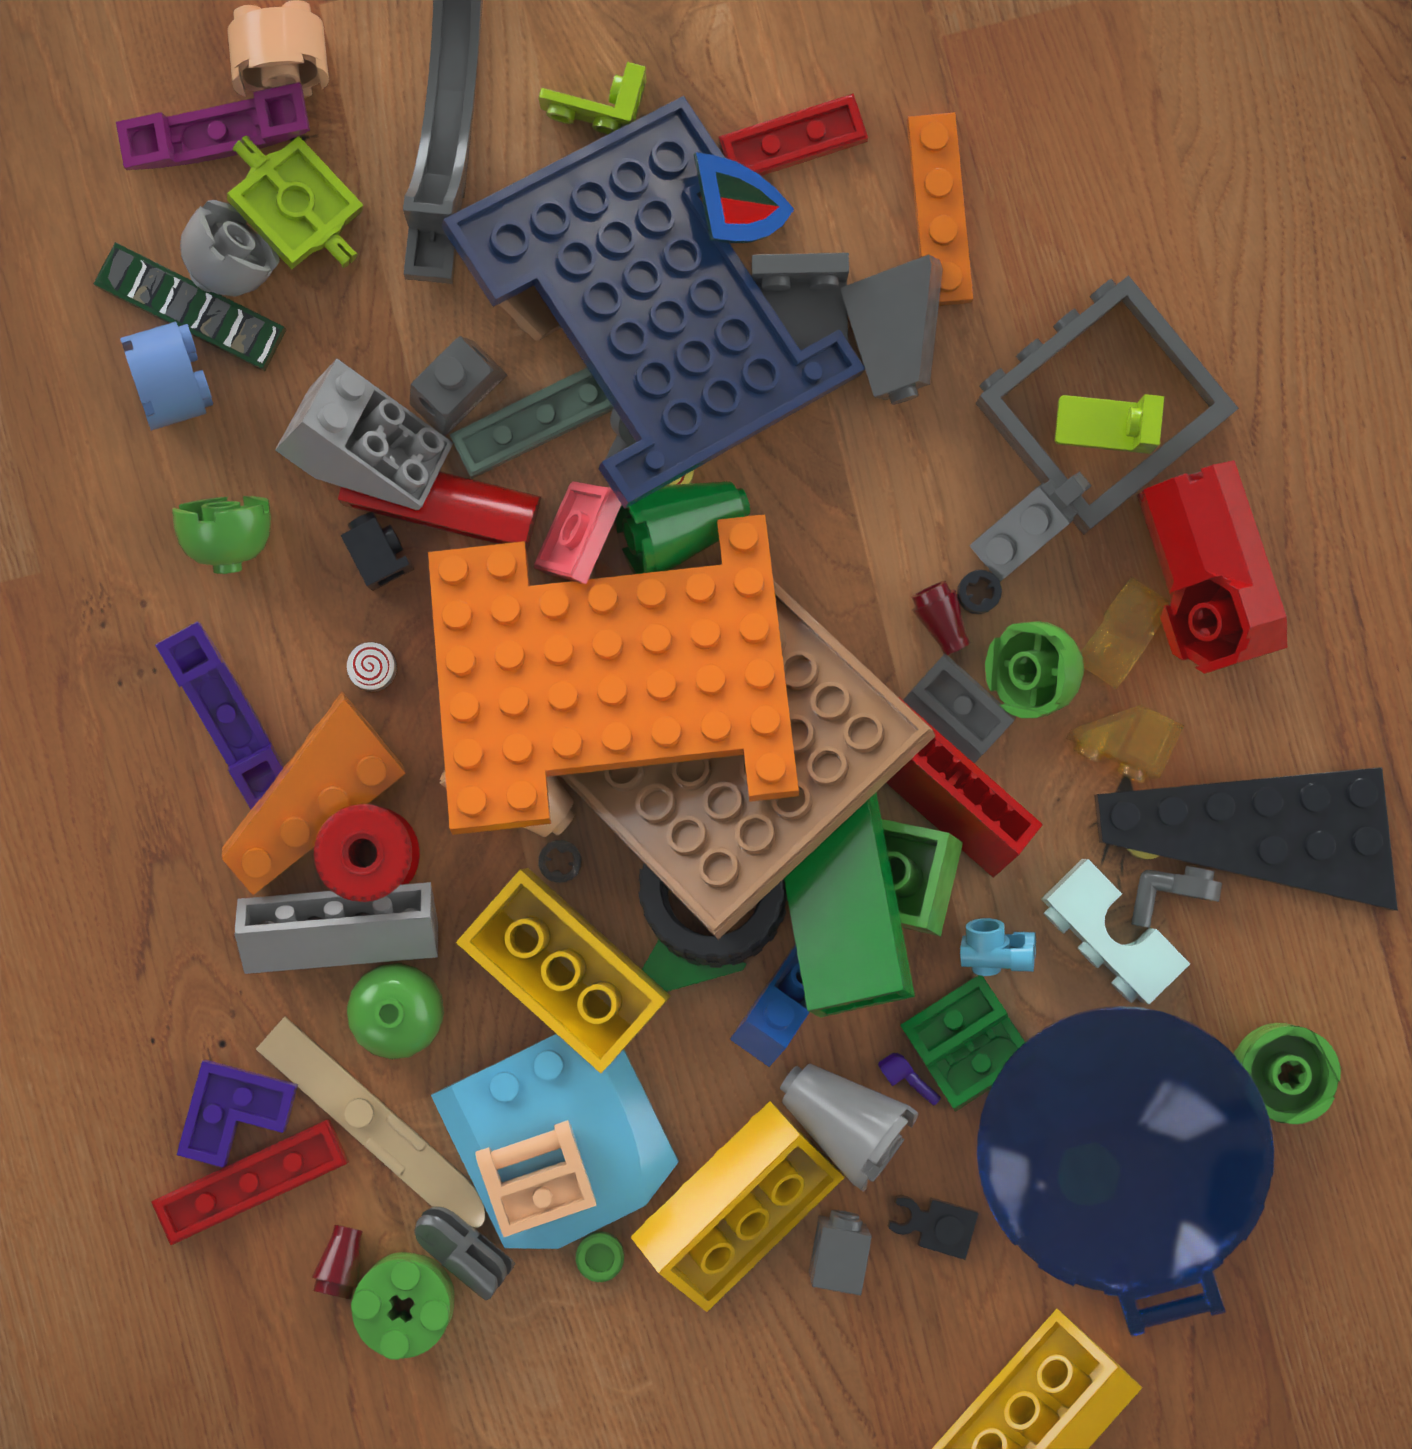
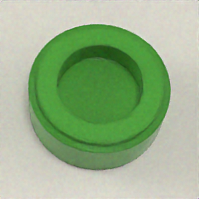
M597 1231L588 1234L582 1239L576 1251V1264L580 1273L585 1278L594 1282H606L613 1279L620 1272L624 1263V1249L617 1237L608 1232Z

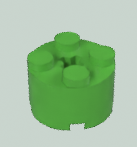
M1288 1023L1263 1025L1249 1033L1232 1055V1078L1239 1097L1251 1110L1266 1118L1287 1124L1307 1123L1325 1113L1335 1099L1334 1096L1341 1077L1339 1059L1325 1038L1307 1028ZM1283 1063L1294 1067L1288 1073L1290 1079L1288 1083L1278 1079V1075L1282 1072L1280 1066Z
M400 1252L382 1258L366 1273L355 1290L351 1302V1310L357 1333L372 1350L391 1360L411 1358L428 1351L440 1340L453 1315L454 1286L450 1276L436 1260L425 1255ZM397 1296L401 1300H405L408 1297L413 1300L414 1304L410 1309V1314L406 1310L401 1312L396 1310L394 1305L398 1300Z

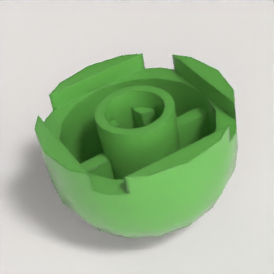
M243 496V506H240V502L227 501L228 497L201 499L180 504L179 509H172L174 530L178 544L184 553L197 563L213 565L214 573L227 574L239 572L242 570V562L256 558L265 548L270 536L271 513L268 499L256 496Z
M1041 621L1015 623L1005 628L1007 630L1004 631L1001 637L994 638L989 645L985 661L986 682L991 692L997 691L999 698L1004 702V704L999 705L1006 712L1019 718H1039L1048 716L1069 705L1081 687L1084 664L1083 656L1077 643L1062 628Z
M404 963L380 965L364 974L351 990L346 1008L348 1025L358 1044L371 1054L390 1060L408 1058L427 1048L438 1034L444 1017L442 994L433 978L418 968Z

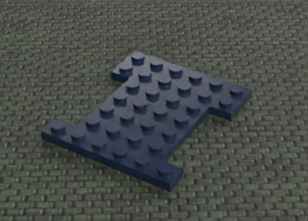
M684 96L443 219L441 226L493 307L535 286L635 439L636 443L605 459L598 468L624 509L861 376L865 370L864 365L840 329L800 350L728 240L713 238L708 210L700 200V197L704 196V190L696 152L725 157ZM715 172L718 188L731 182L733 176Z

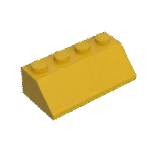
M529 868L520 869L456 942L600 1073L612 1063L671 997L670 994Z
M769 1101L723 1147L717 1150L714 1156L686 1181L664 1205L651 1215L631 1236V1239L661 1276L704 1311L708 1312L829 1194L845 1176L787 1116Z
M1056 1309L932 1449H1089L1143 1387L1059 1309Z

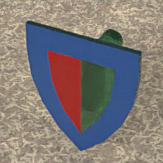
M698 152L693 154L711 241L752 243L765 239L781 228L793 212L794 208L781 193L753 170L736 161L716 155Z

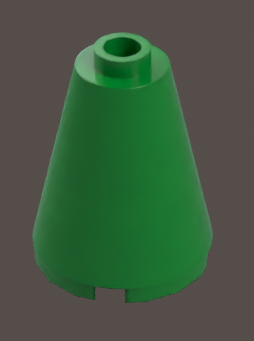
M731 481L666 485L626 509L621 505L614 524L617 534L624 533L628 547L622 548V551L633 574L668 571L719 541L717 520L750 515V504L744 489H737Z

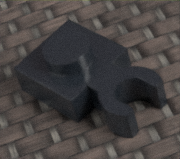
M904 1195L896 1196L894 1202L897 1205L909 1208L911 1215L905 1223L889 1220L887 1226L891 1231L901 1235L912 1233L915 1230L921 1233L917 1243L918 1246L966 1260L979 1214L978 1211L932 1197L930 1198L927 1210L919 1208L912 1198Z

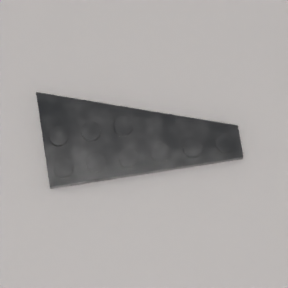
M1382 767L1094 795L1099 843L1398 911Z

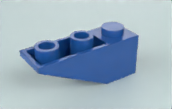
M796 943L730 1038L731 1041L768 1067L787 1048L809 1014Z

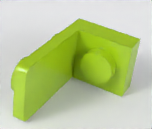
M627 62L624 75H615L609 95V103L615 104V107L541 88L538 97L540 108L547 111L546 115L555 121L567 124L574 123V119L593 124L592 128L608 135L636 120L646 84V67Z
M1145 394L1136 403L1063 395L1058 400L1055 443L1059 445L1151 454L1160 445L1164 396Z

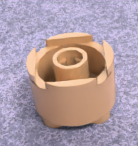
M295 0L284 3L282 7L261 9L254 5H244L234 10V20L229 24L227 31L232 83L234 90L238 94L246 97L245 89L256 92L300 82L304 98L312 95V86L318 83L321 84L322 89L327 86L329 75L324 26L322 20L311 13L309 3Z

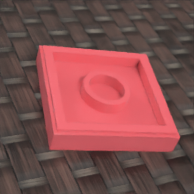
M574 481L570 483L534 563L535 569L547 575L577 581L582 584L587 583L622 505L611 488Z

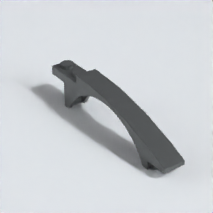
M433 0L431 51L422 132L413 176L408 191L404 196L403 212L409 227L403 273L405 280L453 284L456 249L441 226L443 219L461 210L462 198H465L483 0Z

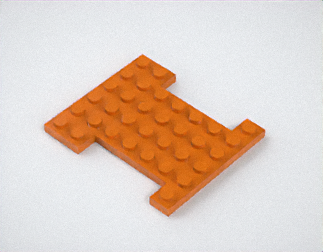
M765 514L717 520L722 565L588 579L586 584L570 581L530 586L527 551L524 541L428 552L449 828L452 835L551 824L547 777L744 755L749 802L799 796Z

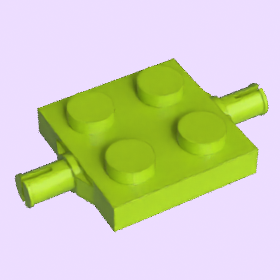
M248 136L242 137V142L240 140L237 141L233 151L251 169L246 178L227 193V201L291 269L295 268L313 252L326 248L343 268L349 265V261L352 263L358 256V253L340 236V233L349 222L362 213L363 204L300 136L282 150L266 156Z

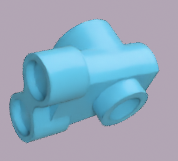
M992 918L975 919L966 924V936H962L960 946L962 967H972L973 973L980 976L996 975L1000 973L1001 968L1011 969V971L1034 972L1036 932L1005 934L1004 923Z

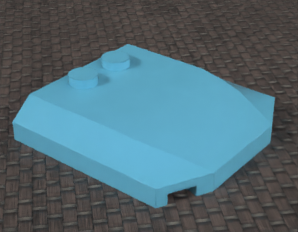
M554 1034L431 1095L504 1248L559 1249L646 1206L679 1162L625 1049L600 1073L559 1035ZM569 1120L596 1199V1206L503 1238L477 1163L475 1152L488 1147L494 1151L553 1131L555 1130V1124ZM560 1148L498 1169L501 1181L505 1182L563 1162L565 1158Z

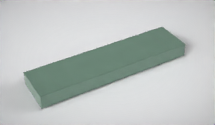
M585 368L451 433L450 437L471 479L611 412L614 407L589 369Z

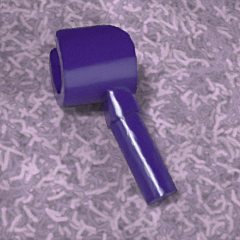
M892 1053L878 1063L879 1068L892 1086L905 1078L909 1085L933 1106L941 1099L940 1095L919 1078V1075L914 1072L908 1061L900 1053Z

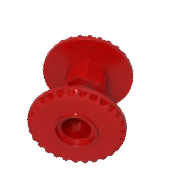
M359 804L339 810L324 823L316 838L314 860L320 878L332 892L347 900L369 902L381 899L391 894L400 885L409 884L412 881L419 866L420 846L414 829L400 814L383 807ZM370 840L377 849V857L375 862L367 867L359 858V850L364 842Z

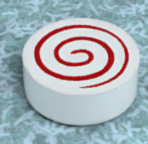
M374 642L363 643L357 646L351 652L347 661V672L351 681L366 691L375 692L385 689L392 683L397 671V664L393 654L383 645Z

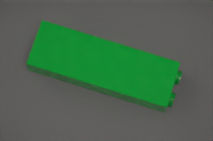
M874 793L784 878L807 1011L820 1018L915 997L877 793Z

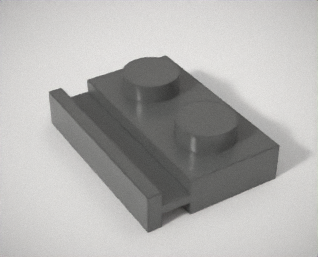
M944 654L903 699L905 703L974 764L1016 719V716L1006 712L999 705L1001 703L947 654Z

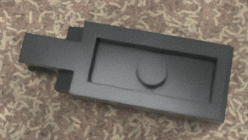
M1080 471L1060 487L1050 479L1048 482L1039 485L969 546L1001 582L1075 520L1073 517L1079 511L1072 502L1092 485Z

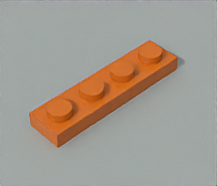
M953 112L908 116L907 130L920 258L929 254L941 262L943 272L939 306L972 303L973 289L956 114Z

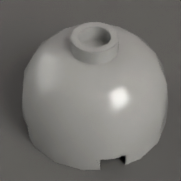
M209 200L203 207L200 206L192 215L181 234L180 251L184 265L190 273V278L197 287L206 292L236 297L254 291L263 284L278 265L279 256L259 234H256L246 225L247 221L228 203Z

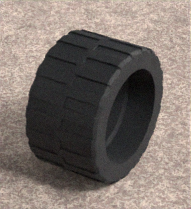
M645 864L640 869L638 879L640 882V892L638 894L649 926L670 952L677 957L681 956L687 959L689 963L698 966L700 964L709 965L710 968H722L723 965L732 964L734 966L743 963V960L756 956L763 951L762 948L774 939L778 933L777 929L780 923H783L786 914L785 905L786 901H788L784 879L758 902L754 913L744 925L733 932L724 934L718 940L715 936L702 935L685 927L676 918L671 909L668 895L669 888Z

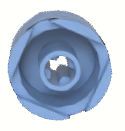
M175 321L120 338L151 431L207 414L205 407L213 405L212 396L203 370L193 372L191 362L197 361L198 357L188 324L178 327Z

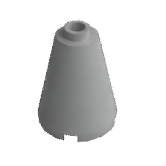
M811 1063L803 1070L795 1066L780 1087V1090L786 1093L782 1100L784 1106L848 1180L863 1192L867 1189L868 1179L873 1182L879 1176L905 1140L899 1133L906 1124L912 1128L919 1115L916 1110L907 1104Z

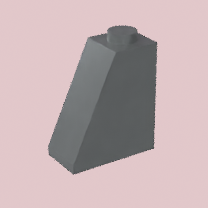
M929 254L840 288L875 398L883 400L890 399L892 405L907 402L918 397L917 389L930 385L943 268L940 260Z

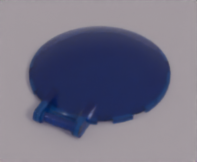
M1117 1006L1092 1009L1065 1017L1039 1031L1015 1051L997 1075L986 1097L978 1130L977 1159L985 1197L995 1219L1009 1240L1014 1245H1018L1024 1253L1038 1263L1040 1269L1072 1286L1077 1284L1090 1289L1104 1291L1105 1295L1118 1296L1131 1337L1145 1334V1328L1206 1312H1210L1212 1316L1226 1313L1224 1300L1214 1270L1224 1263V1259L1243 1240L1246 1241L1265 1208V1201L1274 1172V1141L1268 1111L1260 1091L1240 1060L1224 1044L1197 1025L1180 1017L1147 1008ZM1201 1283L1204 1291L1203 1293L1142 1309L1139 1308L1137 1301L1138 1299Z

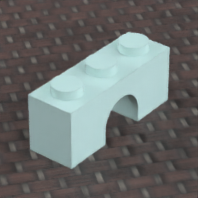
M1081 859L1041 898L1049 907L1044 912V915L1063 934L1070 929L1082 941L1077 949L1092 965L1099 968L1104 964L1116 976L1111 984L1125 999L1132 1003L1137 998L1140 1002L1149 1005L1190 963L1154 928H1148L1138 939L1129 944L1121 945L1115 942L1106 931L1105 915L1111 904L1122 893L1089 859Z

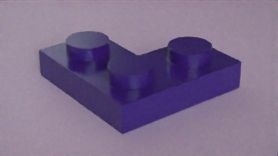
M203 1060L176 1155L225 1167L228 1162L238 1121L281 1133L286 1131L298 1084Z

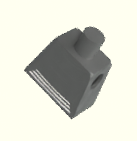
M459 336L411 383L410 405L435 430L446 436L507 374L473 340Z

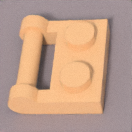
M569 1120L555 1124V1130L515 1144L494 1151L488 1147L475 1152L477 1163L503 1238L596 1206V1199ZM561 1148L565 1161L505 1182L501 1181L498 1169Z

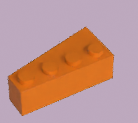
M343 691L332 703L331 708L321 721L315 725L305 738V742L292 759L286 763L269 789L258 800L222 847V860L252 895L256 894L315 846L321 827L333 814L349 806L370 803L406 774L400 760Z

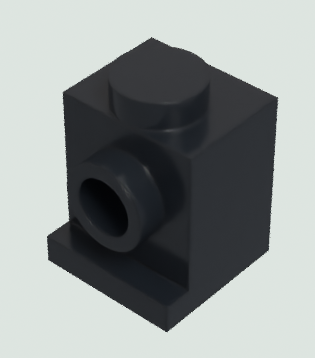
M373 512L363 514L348 523L350 530L341 535L366 586L372 591L415 570L411 561L406 556L398 559L396 554L404 549L391 525L382 528Z

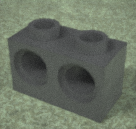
M831 1210L830 1217L818 1216L808 1271L812 1287L861 1296L872 1235L867 1225L859 1220L860 1215L842 1210Z

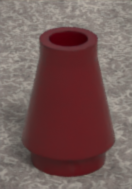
M946 581L933 584L911 597L915 605L912 611L939 644L944 654H952L970 644L965 631L956 590H950Z
M334 1225L332 1236L311 1277L316 1279L313 1291L346 1299L352 1298L353 1290L359 1284L360 1241L363 1231Z

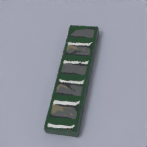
M116 242L93 283L97 288L167 323L176 321L178 327L188 324L191 335L263 371H266L286 332L284 326L220 294L206 292L197 287L192 280Z

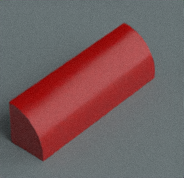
M439 471L423 506L419 510L344 487L340 488L338 500L346 507L373 512L374 514L495 544L524 541L526 551L528 552L541 496Z
M905 703L933 729L935 737L886 783L942 832L952 834L963 842L962 851L994 878L1020 855L1043 824Z

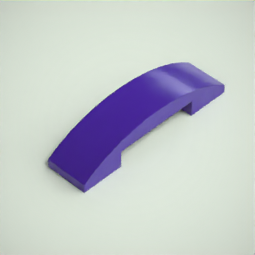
M197 621L156 643L155 646L178 686H182L226 761L231 777L249 808L252 809L275 781L284 765L226 662L200 622Z

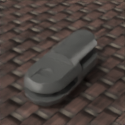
M432 1207L423 1212L416 1222L415 1236L422 1248L484 1300L491 1299L497 1288L515 1266V1262L474 1227H471L457 1214L447 1208Z

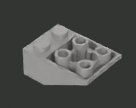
M336 359L308 389L275 451L315 479L419 510L423 506L453 442L339 359Z

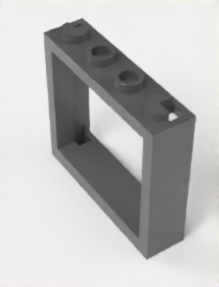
M1129 275L1117 285L1110 279L1090 296L1094 304L1083 313L1079 314L1074 308L1063 316L1053 326L1057 334L1043 344L1037 338L1026 346L1016 356L1021 363L1006 374L1000 368L980 384L979 387L984 393L979 396L975 403L1041 484L1052 479L1060 487L1068 479L1002 398L1120 302L1127 306L1209 406L1205 412L1089 505L1082 496H1079L1072 502L1079 511L1073 517L1075 519L1073 523L1083 535L1239 409Z

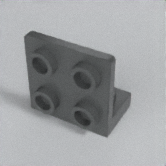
M849 253L752 255V278L800 350L839 329L848 341V314L840 288L847 285Z

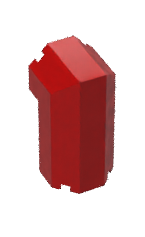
M1235 460L1201 468V472L1190 475L1185 473L1143 489L1142 493L1137 494L1172 599L1170 604L1164 606L1160 616L1172 654L1183 661L1191 660L1199 665L1194 668L1206 674L1287 648V616Z

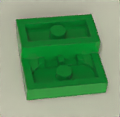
M980 975L900 1025L955 1112L1036 1060L985 978Z

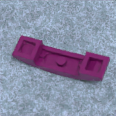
M297 82L253 92L254 98L169 117L159 112L116 122L124 169L165 168L238 155L233 151V147L237 141L240 140L242 142V137L248 136L259 149L309 132L310 127L302 84Z

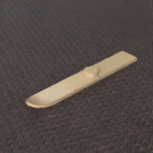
M285 1016L256 1050L293 1083L298 1084V1087L432 1207H444L453 1211L471 1227L479 1228L486 1220L485 1207L471 1182Z

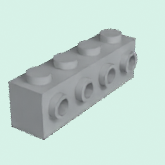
M431 882L400 885L391 894L369 902L347 900L332 891L241 898L237 900L234 934L244 974L438 957V918Z

